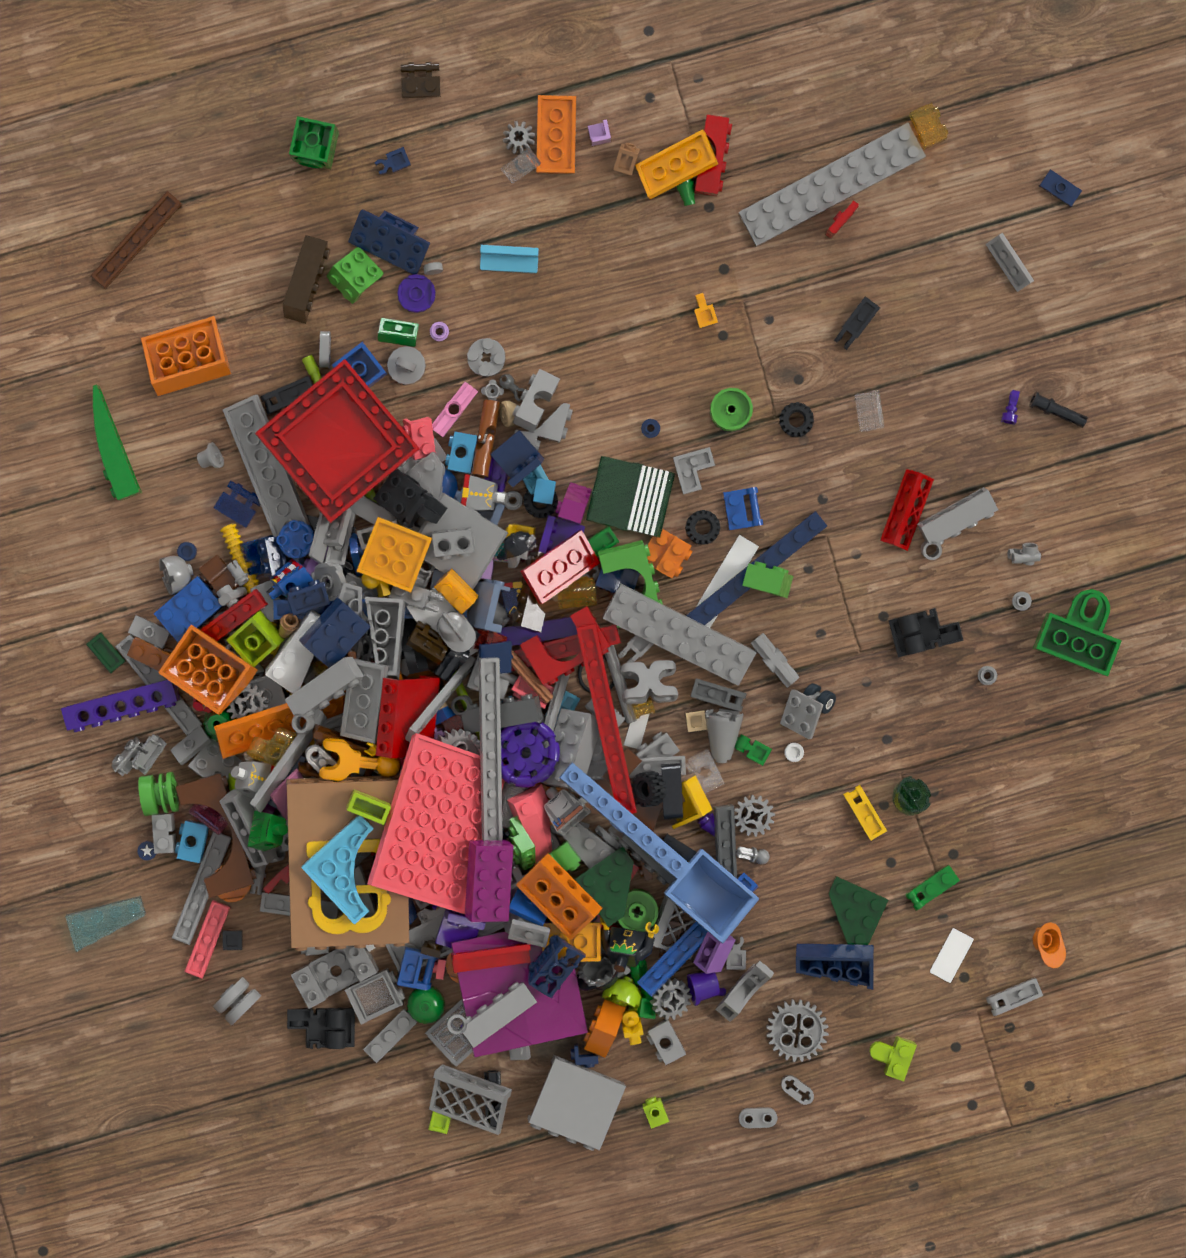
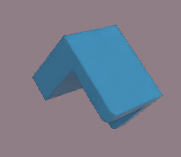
M538 478L536 480L533 502L552 505L556 481Z

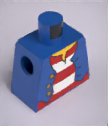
M291 559L275 573V576L270 578L274 586L268 589L266 593L272 600H275L281 594L287 598L286 593L290 592L289 588L298 585L301 588L309 586L308 582L313 581L304 566Z

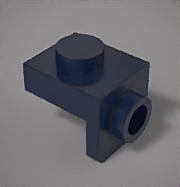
M578 1043L574 1044V1049H571V1060H575V1065L591 1068L595 1067V1064H599L597 1054L579 1055Z

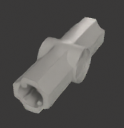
M764 633L751 642V645L763 658V662L772 673L778 676L786 687H789L800 678L788 664L786 657L778 648H775Z

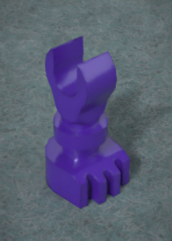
M1012 390L1010 392L1008 406H1006L1007 413L1002 414L1001 422L1012 425L1016 424L1018 416L1014 413L1017 412L1016 405L1020 391Z

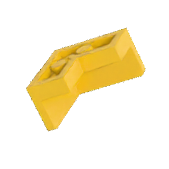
M696 775L682 781V795L685 799L682 802L683 819H676L677 822L672 825L673 829L696 820L713 810Z

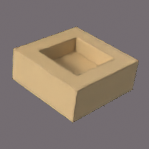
M705 711L685 713L688 732L707 730Z

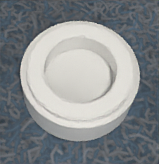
M790 743L786 746L784 754L789 761L798 762L803 758L804 750L800 744Z

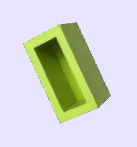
M353 789L346 809L349 812L384 825L391 809V804Z

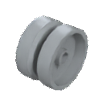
M244 977L235 985L232 984L212 1006L218 1013H223L229 1006L232 1008L225 1015V1020L231 1026L262 996L256 989H251L246 995L243 994L249 987V982Z

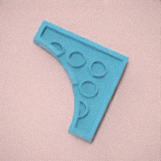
M357 815L301 866L354 925L369 912L357 892L354 880L356 854L364 839L373 830L369 822L360 815Z

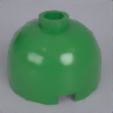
M431 986L429 990H413L408 997V1013L418 1023H434L444 1013L445 999L443 994L434 986Z

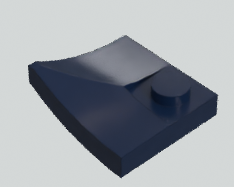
M601 567L595 587L615 594L621 583L634 590L640 573L634 569L625 568L603 574Z

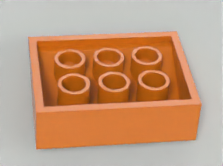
M215 316L141 338L151 384L157 396L231 374Z
M190 625L158 673L220 715L248 686L258 669L200 629Z

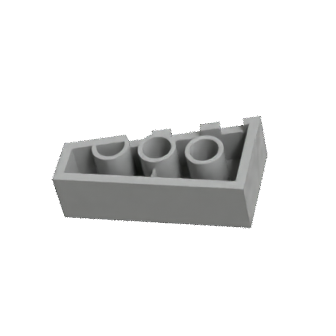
M365 597L369 625L371 626L370 633L375 663L389 666L387 678L399 680L406 607L404 599Z
M580 822L567 834L562 835L589 869L617 851Z

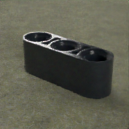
M681 763L661 764L662 782L665 781L666 784L663 785V788H666V792H663L666 795L663 798L664 820L683 819Z

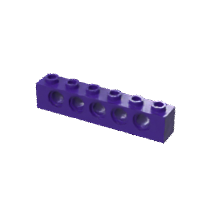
M167 679L61 708L67 731L73 729L74 732L85 730L84 726L90 724L93 728L103 725L105 720H110V723L122 720L121 716L128 715L129 718L140 715L139 711L146 710L147 713L157 711L158 706L165 705V708L176 706V702L181 700L178 687ZM156 691L162 694L161 701H157L154 698ZM137 696L143 698V706H139L136 703ZM119 701L125 703L126 707L124 711H121L118 708ZM100 706L106 707V716L100 713ZM82 711H86L89 714L87 721L82 719Z

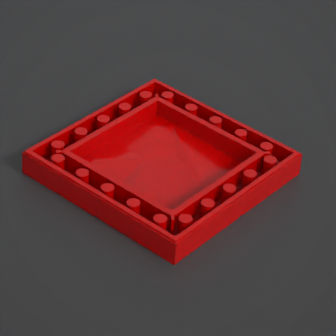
M346 359L255 433L330 524L420 450Z

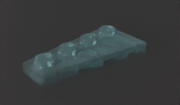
M138 896L66 914L65 917L75 951L78 952L106 935L114 933V931L121 927H125L144 917L146 912L142 898Z

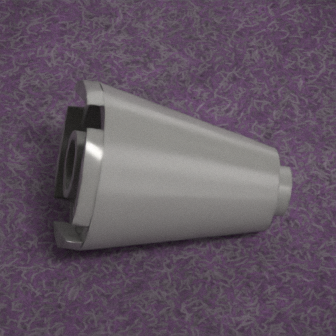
M713 709L707 710L705 712V720L712 758L716 759L718 763H727V760L731 759L743 721V713L740 714L739 711L732 709H719V712H713Z

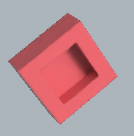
M439 958L438 962H435L433 973H436V979H444L447 958Z

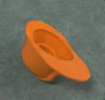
M1052 922L1046 923L1042 927L1036 928V932L1033 935V945L1040 952L1043 962L1048 967L1058 968L1064 963L1066 958L1065 945L1060 928Z

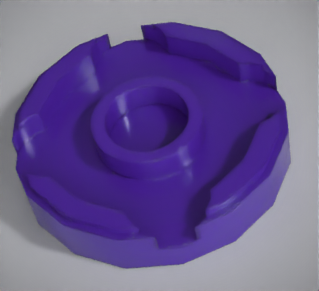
M419 274L406 277L400 283L397 292L398 300L403 308L413 313H420L429 309L434 303L436 296L433 283L427 277Z

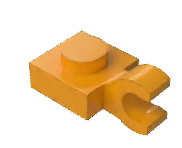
M697 294L695 297L699 308L695 309L694 312L699 328L718 323L713 304L707 306L704 294Z

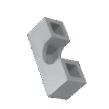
M539 369L536 375L532 374L528 383L531 386L529 390H524L520 398L523 400L520 406L516 405L512 415L515 416L513 423L534 433L544 412V409L536 406L534 400L541 398L550 402L560 378Z

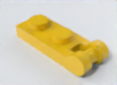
M860 785L856 786L852 792L843 794L870 841L887 832ZM860 796L862 801L855 804L853 799Z

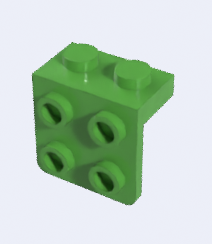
M357 247L333 265L326 277L332 285L336 286L344 298L353 304L367 288L383 276V271L361 248Z

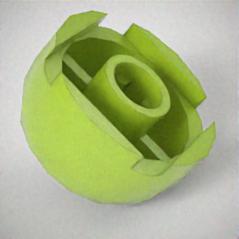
M623 977V979H618L610 988L604 990L601 997H605L604 999L624 1007L629 1006L628 1010L637 1011L641 1001V992L638 986L633 984V979Z

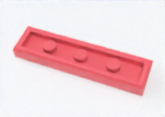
M212 900L185 969L186 973L203 979L231 908L230 906Z

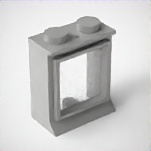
M388 968L345 989L361 1025L404 1004L403 999H405V995L401 988H397L395 984L397 978L394 972H390Z

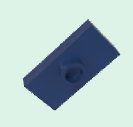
M1051 169L1039 185V187L1069 207H1072L1082 192L1081 189Z

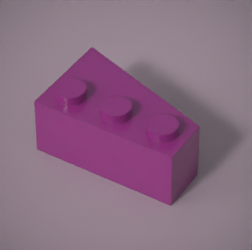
M570 482L563 502L559 501L556 509V514H559L558 518L581 525L592 489Z

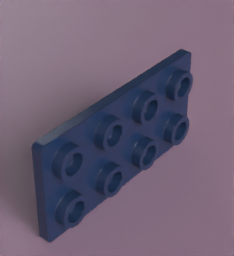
M362 209L348 240L349 243L413 275L418 274L430 246V242L416 236L419 227L385 210L378 217Z

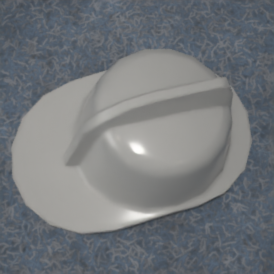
M456 611L442 614L437 623V631L448 647L456 652H465L471 649L476 640V633L464 615Z

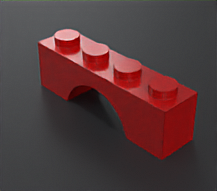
M706 115L704 131L715 149L718 165L697 175L696 194L717 197L718 192H722L724 181L720 180L721 173H725L726 162L723 161L724 154H728L729 143L726 142L727 135H731L732 124L729 123L728 117Z

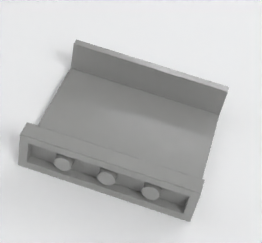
M553 1055L551 1069L532 1115H528V1122L535 1129L541 1130V1128H544L553 1136L558 1137L562 1135L571 1143L576 1144V1142L584 1144L583 1147L594 1151V1148L600 1150L626 1085L622 1081L589 1068H584L581 1065H575L571 1061Z

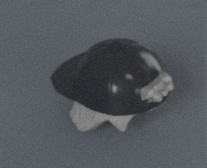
M522 531L511 533L505 539L504 548L497 555V559H507L508 568H516L520 558L527 560L528 551H532L533 547H537L536 537L533 534L530 535Z

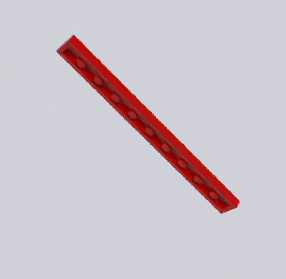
M596 624L576 627L613 796L630 813H637Z

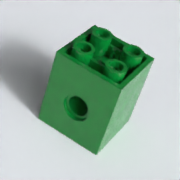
M297 116L289 151L292 160L306 167L331 170L339 136L336 125Z

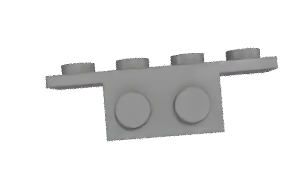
M351 509L346 510L331 524L321 512L319 513L309 557L318 563H323L327 546H343L352 513Z

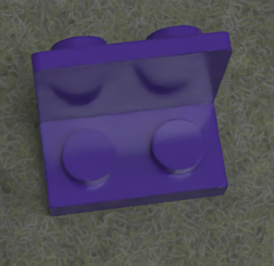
M548 515L539 552L546 554L578 530H582L584 533L585 526Z
M445 909L435 943L452 948L451 942L477 937L479 929L484 930L486 922H471L465 917V914Z

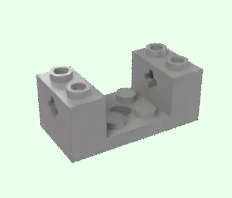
M346 946L345 949H335L295 970L291 976L307 1007L310 1009L338 991L376 974L379 968L371 952L366 947L354 948V946ZM335 965L339 966L342 970L339 976L331 973V968Z

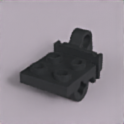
M396 469L389 475L373 498L374 501L403 522L402 524L408 528H412L420 516L428 522L437 524L447 510V507L434 498L432 494L427 493V490L420 487V484L415 479L404 474L399 469Z
M936 608L929 610L930 615H927L926 611L888 620L898 657L936 648V642L938 647L964 641L959 622L940 626Z
M404 618L401 660L406 659L409 674L428 671L427 658L406 645L412 631L416 628L417 622L414 618Z
M312 1008L287 1009V1029H306V1048L313 1049V1043H316L315 1047L317 1049L355 1047V1011L353 1008H316V1014H313Z

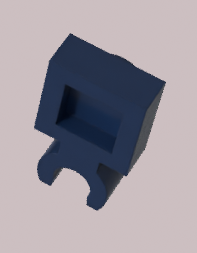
M404 147L387 153V160L379 159L375 161L376 166L379 164L384 165V169L379 171L380 175L386 174L390 168L395 173L411 166Z

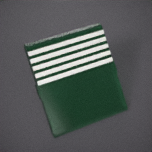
M601 456L586 520L615 527L622 531H632L660 538L675 473L644 466L640 463H631Z

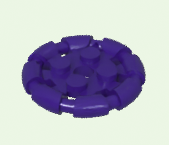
M531 722L504 727L501 730V775L505 782L508 784L513 783L516 787L528 788L535 786L536 783H543L553 774L555 764L559 762L560 747L559 743L556 742L555 733L548 725L543 722ZM520 729L522 734L516 736L515 731ZM534 729L538 731L537 736L532 734ZM505 741L509 742L507 749L502 748ZM546 741H548L549 746L547 748H545L543 744ZM529 748L531 755L528 758H523L522 751ZM544 757L549 758L547 765L542 764ZM508 759L509 764L504 766L503 760ZM516 770L521 772L519 777L514 776ZM537 771V775L532 777L531 772Z

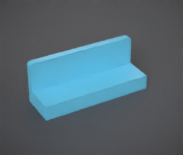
M481 245V270L523 273L538 272V248Z

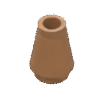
M289 613L281 617L280 637L288 638L299 627V620L296 615L293 616Z

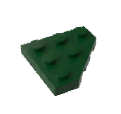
M624 847L619 848L575 879L603 908L598 914L607 927H610L625 915L634 862Z
M835 876L828 895L847 944L869 945L888 903V899Z

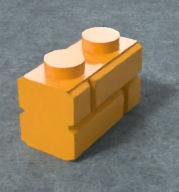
M452 568L434 586L460 614H463L472 606L479 596Z

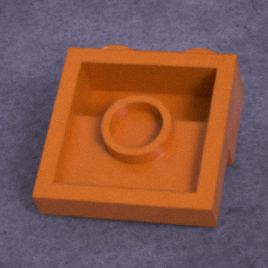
M658 527L648 543L651 556H647L649 563H653L654 569L672 579L674 576H679L683 569L680 566L682 561H687L693 551L690 550V544Z

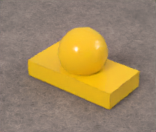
M363 574L362 584L368 589L376 588L379 598L391 594L388 583Z

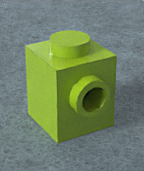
M656 1096L645 1100L646 1103L643 1104V1109L651 1129L669 1122L661 1098L656 1099Z

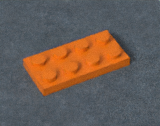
M538 95L536 173L575 174L576 96Z

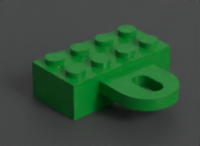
M1084 590L1079 592L1072 600L1066 618L1053 613H1046L1033 649L1102 676H1108L1122 640L1102 633L1110 614V603L1107 597L1097 590ZM1090 598H1095L1098 603L1096 610L1091 618H1087L1084 615L1086 604Z

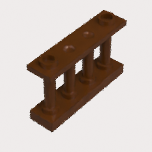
M315 724L313 727L312 735L316 740L314 745L322 747L323 740L326 738L343 739L353 750L360 751L361 756L379 757L376 755L370 756L364 752V750L370 748L366 741L340 736V732ZM314 751L311 756H317L318 752ZM332 751L330 756L337 761L339 755ZM299 761L298 772L303 776L321 778L319 772L308 761L307 763ZM366 768L363 776H372L374 769Z

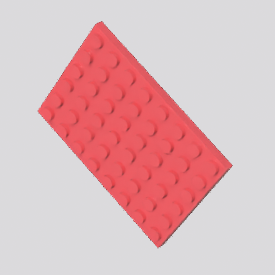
M415 733L411 737L367 884L465 914L469 841L482 840L480 755ZM502 779V789H503V786H504V783H505V781H504L503 779Z

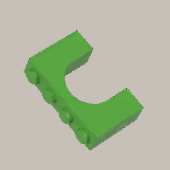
M643 540L598 551L603 574L625 568L634 569L644 577L645 584L641 594L663 604L662 599L658 600L656 593L660 591L657 581L653 582L652 575L655 574L653 563L648 562L647 556L651 555L648 545H644Z

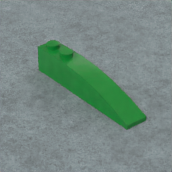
M96 384L93 386V414L97 443L105 467L103 474L106 480L111 482L112 487L110 491L113 498L123 501L142 493L101 388Z

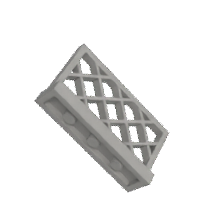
M666 895L663 898L658 911V918L655 922L659 926V932L654 934L655 941L653 946L668 951L677 942L673 932L682 928L686 932V926L696 921L693 919L684 924L680 916L684 911H678L676 904ZM678 916L681 926L671 929L670 919ZM671 934L674 943L669 946L662 945L664 936Z
M443 1064L435 1070L433 1077L435 1078L429 1110L497 1135L501 1133L507 1101L511 1096L512 1089ZM440 1081L447 1083L449 1090L443 1092L440 1087ZM456 1089H464L467 1096L460 1098ZM450 1092H452L455 1099L457 1100L452 1104H450L447 1097L445 1096ZM475 1094L481 1095L484 1102L478 1105L473 1096ZM440 1097L446 1105L444 1108L436 1106V1100ZM468 1098L474 1106L470 1110H467L463 1103ZM494 1100L501 1103V1108L498 1111H495L491 1104ZM459 1104L464 1113H456L452 1106ZM484 1105H487L492 1113L486 1117L480 1109ZM476 1110L481 1119L478 1121L474 1120L470 1112ZM493 1116L497 1126H490L487 1119Z

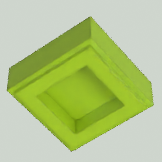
M433 1111L428 1130L447 1134L451 1117Z

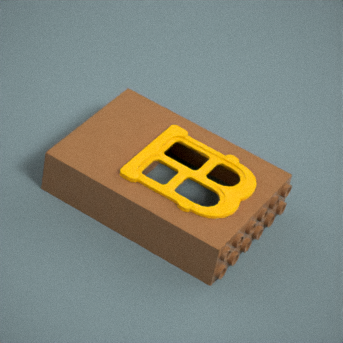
M400 775L393 777L356 776L347 777L341 781L323 778L286 779L291 948H295L297 951L307 950V947L325 950L330 946H335V949H345L346 946L365 948L366 945L385 947L386 944L401 947L405 946V943H409V905L407 896L371 885H356L358 893H376L378 895V909L376 913L371 917L361 918L355 925L344 913L337 919H329L324 916L321 910V888L301 868L307 860L357 816V814L346 809L353 789L391 804ZM365 818L373 827V830L364 839L357 853H377L385 823L382 825Z

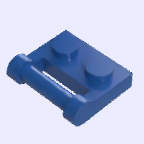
M757 487L723 492L729 531L764 525L763 519L760 518L756 494L758 493ZM749 494L753 521H747L743 495Z
M405 947L397 985L429 990L431 988L430 980L435 960H438V958L420 954V949ZM423 958L428 959L423 981H418Z

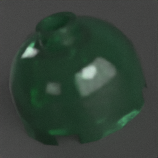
M909 776L902 779L894 787L892 801L900 813L915 816L928 809L931 802L929 803L931 792L919 778L916 780Z

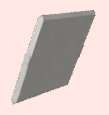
M442 492L438 501L446 506L447 510L437 524L425 520L419 533L432 538L434 531L472 527L475 551L468 557H459V554L451 555L452 558L440 559V556L435 557L432 539L424 560L444 574L452 568L474 590L508 532L481 516L477 511L466 507ZM465 538L458 540L461 547L465 548L468 546V541ZM442 540L439 542L441 549H449L447 541Z

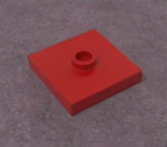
M853 201L844 212L839 211L833 218L835 222L825 235L832 239L855 213L859 204Z

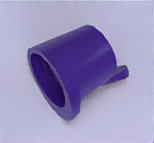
M705 972L687 974V984L694 1006H698L700 1001L714 996L726 995V989L719 988L715 973L706 974Z

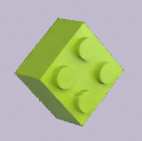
M259 611L227 639V642L243 660L255 667L286 639L280 637L279 631Z

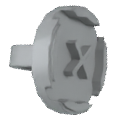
M405 346L399 347L392 352L388 359L387 367L393 380L399 384L410 385L422 378L425 373L426 364L421 352L413 347Z

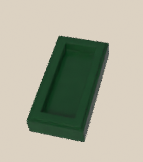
M102 632L86 644L110 674L126 662Z

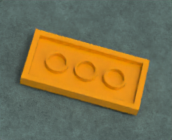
M702 129L635 166L646 194L651 200L718 165L707 135Z

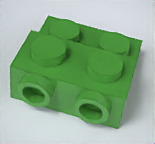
M515 816L510 819V827H508L510 832L508 838L511 844L514 845L513 862L515 865L519 864L522 870H527L535 864V845L518 817Z

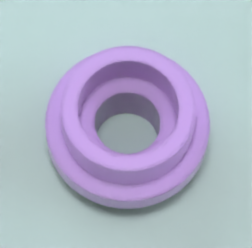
M443 322L434 323L430 328L431 337L436 341L445 340L449 335L448 326ZM438 328L443 330L442 335L436 334Z

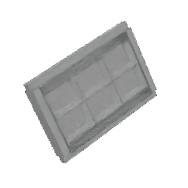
M462 999L425 1032L430 1040L456 1067L472 1053L471 1044L464 1034H453L446 1025L447 1019L453 1014H460L466 1018ZM454 1018L450 1023L451 1029H461L462 1019Z

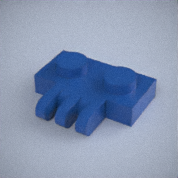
M352 533L349 539L350 552L355 573L358 577L363 576L362 573L357 572L363 556V550L361 545H359L357 534Z

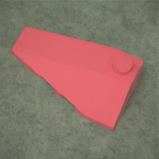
M541 783L507 800L513 817H518L535 845L534 866L547 853L552 852L550 818L544 808V805L549 801Z

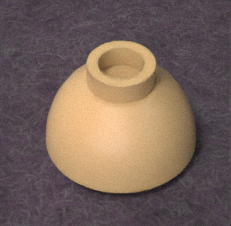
M502 401L499 409L501 421L506 427L515 425L513 423L515 416L512 414L516 404L511 401Z

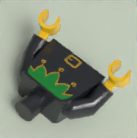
M600 917V922L604 926L601 944L605 954L609 956L610 962L615 964L614 969L617 972H624L626 966H638L640 961H643L652 953L655 941L654 934L659 932L657 924H655L654 930L651 931V922H648L645 926L647 932L612 927L610 930Z

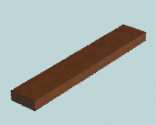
M167 191L91 274V277L104 289H107L183 204Z

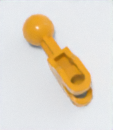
M326 738L323 740V746L326 750L336 752L339 755V760L334 766L322 767L320 769L319 776L323 779L341 781L351 773H359V768L377 769L378 773L384 777H393L400 770L401 762L399 758L361 756L360 751L353 750L343 739Z

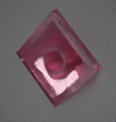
M194 804L188 811L217 835H221L229 825L225 818L211 807Z

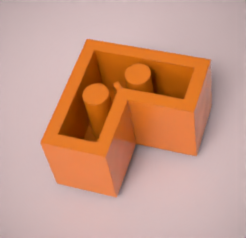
M604 999L601 1006H597L594 1016L597 1018L592 1020L589 1030H587L588 1033H586L583 1040L586 1041L585 1050L606 1058L616 1038L626 1007Z

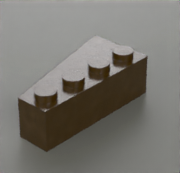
M305 235L283 302L284 318L306 324L309 312H311L313 307L314 295L317 294L319 288V278L324 273V260L329 258L330 249L328 248V241Z

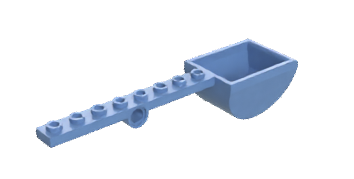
M571 763L559 777L609 820L612 826L631 839L675 877V880L665 890L664 894L720 943L723 944L759 900L752 891L703 849H699L693 858L687 862L574 763Z

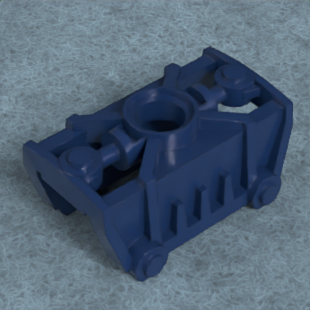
M558 935L551 936L548 946L535 962L532 961L528 965V984L544 995L553 998L555 992L560 990L563 982L579 966V962L586 957V954L567 943ZM564 946L567 947L566 956L558 960V953ZM560 966L561 969L557 974L552 972L553 967ZM546 976L545 982L542 981L538 985L535 983L539 977Z

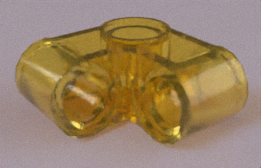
M279 727L271 740L254 737L246 754L255 760L276 766L297 734ZM274 753H280L278 756L272 757Z

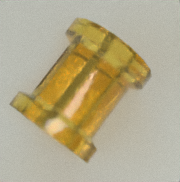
M651 697L644 704H632L637 719L649 713L655 714Z

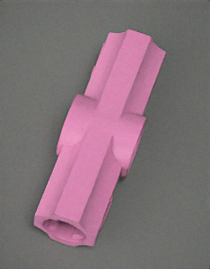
M464 382L433 422V430L444 437L478 391ZM453 404L459 406V412L455 415L449 413V407Z

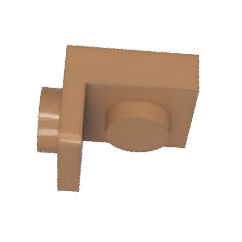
M631 143L621 144L613 170L632 176L640 149Z

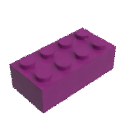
M507 840L469 841L465 917L471 922L509 921L514 845Z

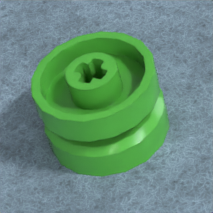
M738 388L721 390L715 395L710 404V416L713 423L724 431L733 432L740 430L749 422L753 412L750 397L746 392ZM729 406H731V408L733 406L735 407V411L733 413H730L728 411Z
M633 888L628 892L625 915L618 921L624 929L644 932L648 922H651V927L655 924L658 918V906L650 892ZM636 906L640 907L641 911L639 913H634L633 909H636Z

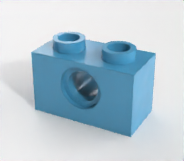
M454 432V436L450 435L448 447H452L451 454H447L445 461L449 471L471 474L477 435ZM460 447L466 449V455L463 458L456 456V450Z
M186 820L185 823H181L179 834L182 837L181 841L177 842L175 853L178 854L177 859L201 863L210 824ZM188 836L195 837V846H190L187 843Z

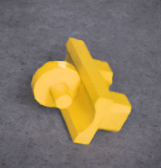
M633 1010L626 1011L622 1018L624 1037L629 1038L630 1045L640 1044V1035H644L641 1018Z

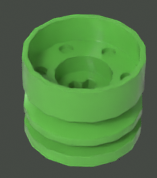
M168 772L166 778L163 773L159 774L158 783H156L153 775L139 777V797L144 816L159 814L160 805L164 813H169L170 808L172 812L179 811V797L176 790L178 783L173 772Z

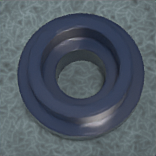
M647 419L643 422L641 431L645 437L654 438L660 432V424L654 419ZM648 425L654 426L653 432L647 430Z

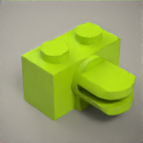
M896 1036L893 1046L876 1041L870 1046L869 1051L873 1059L886 1064L883 1071L885 1075L904 1081L917 1045L913 1041Z

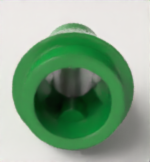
M691 178L676 186L684 206L695 204L694 181Z

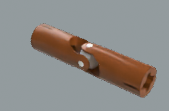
M494 400L483 401L471 472L472 476L478 478H488L491 453L493 451L500 402Z

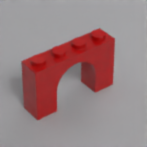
M588 606L570 616L576 627L595 623L602 655L609 652L607 648L610 647V644ZM538 635L520 644L543 685L547 683L550 686L559 681L557 677L563 673L565 677L575 671L574 667L579 664L582 667L585 666L581 650L572 660H557L548 653Z

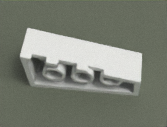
M314 610L307 612L299 623V627L290 635L265 669L266 676L292 694L301 688L314 656L299 641L321 616Z

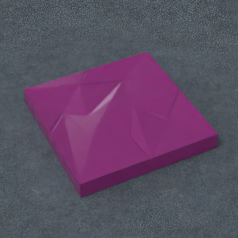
M501 931L451 942L452 952L457 953L522 944L524 942L508 939L509 934ZM530 944V961L535 962L542 953V947ZM530 963L457 973L465 1017L470 1016L472 1018L475 1016L481 1006L485 1004L489 1006L493 1003L492 999L500 993L503 995L509 991L508 987L515 982H523L537 1001V1003L474 1048L472 1047L473 1056L479 1057L588 1033L575 969L563 982L560 990L555 992L553 998L544 995L528 984V965ZM553 967L552 972L557 974L561 967ZM546 976L539 977L535 983L538 985L542 981L545 982Z

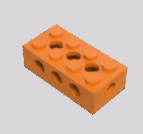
M549 853L516 884L570 941L603 909Z

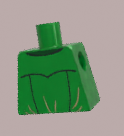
M254 811L247 847L267 851L281 846L284 835L288 833L286 819Z

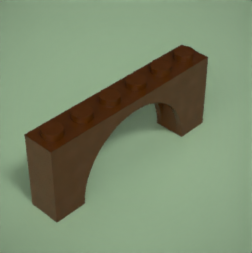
M221 772L176 786L181 805L201 804L213 808L225 818L232 832L233 846L229 859L221 869L204 878L209 898L254 885V879H257L255 869L250 868L248 862L250 860L219 802L228 794L226 787H229L226 775L222 776Z

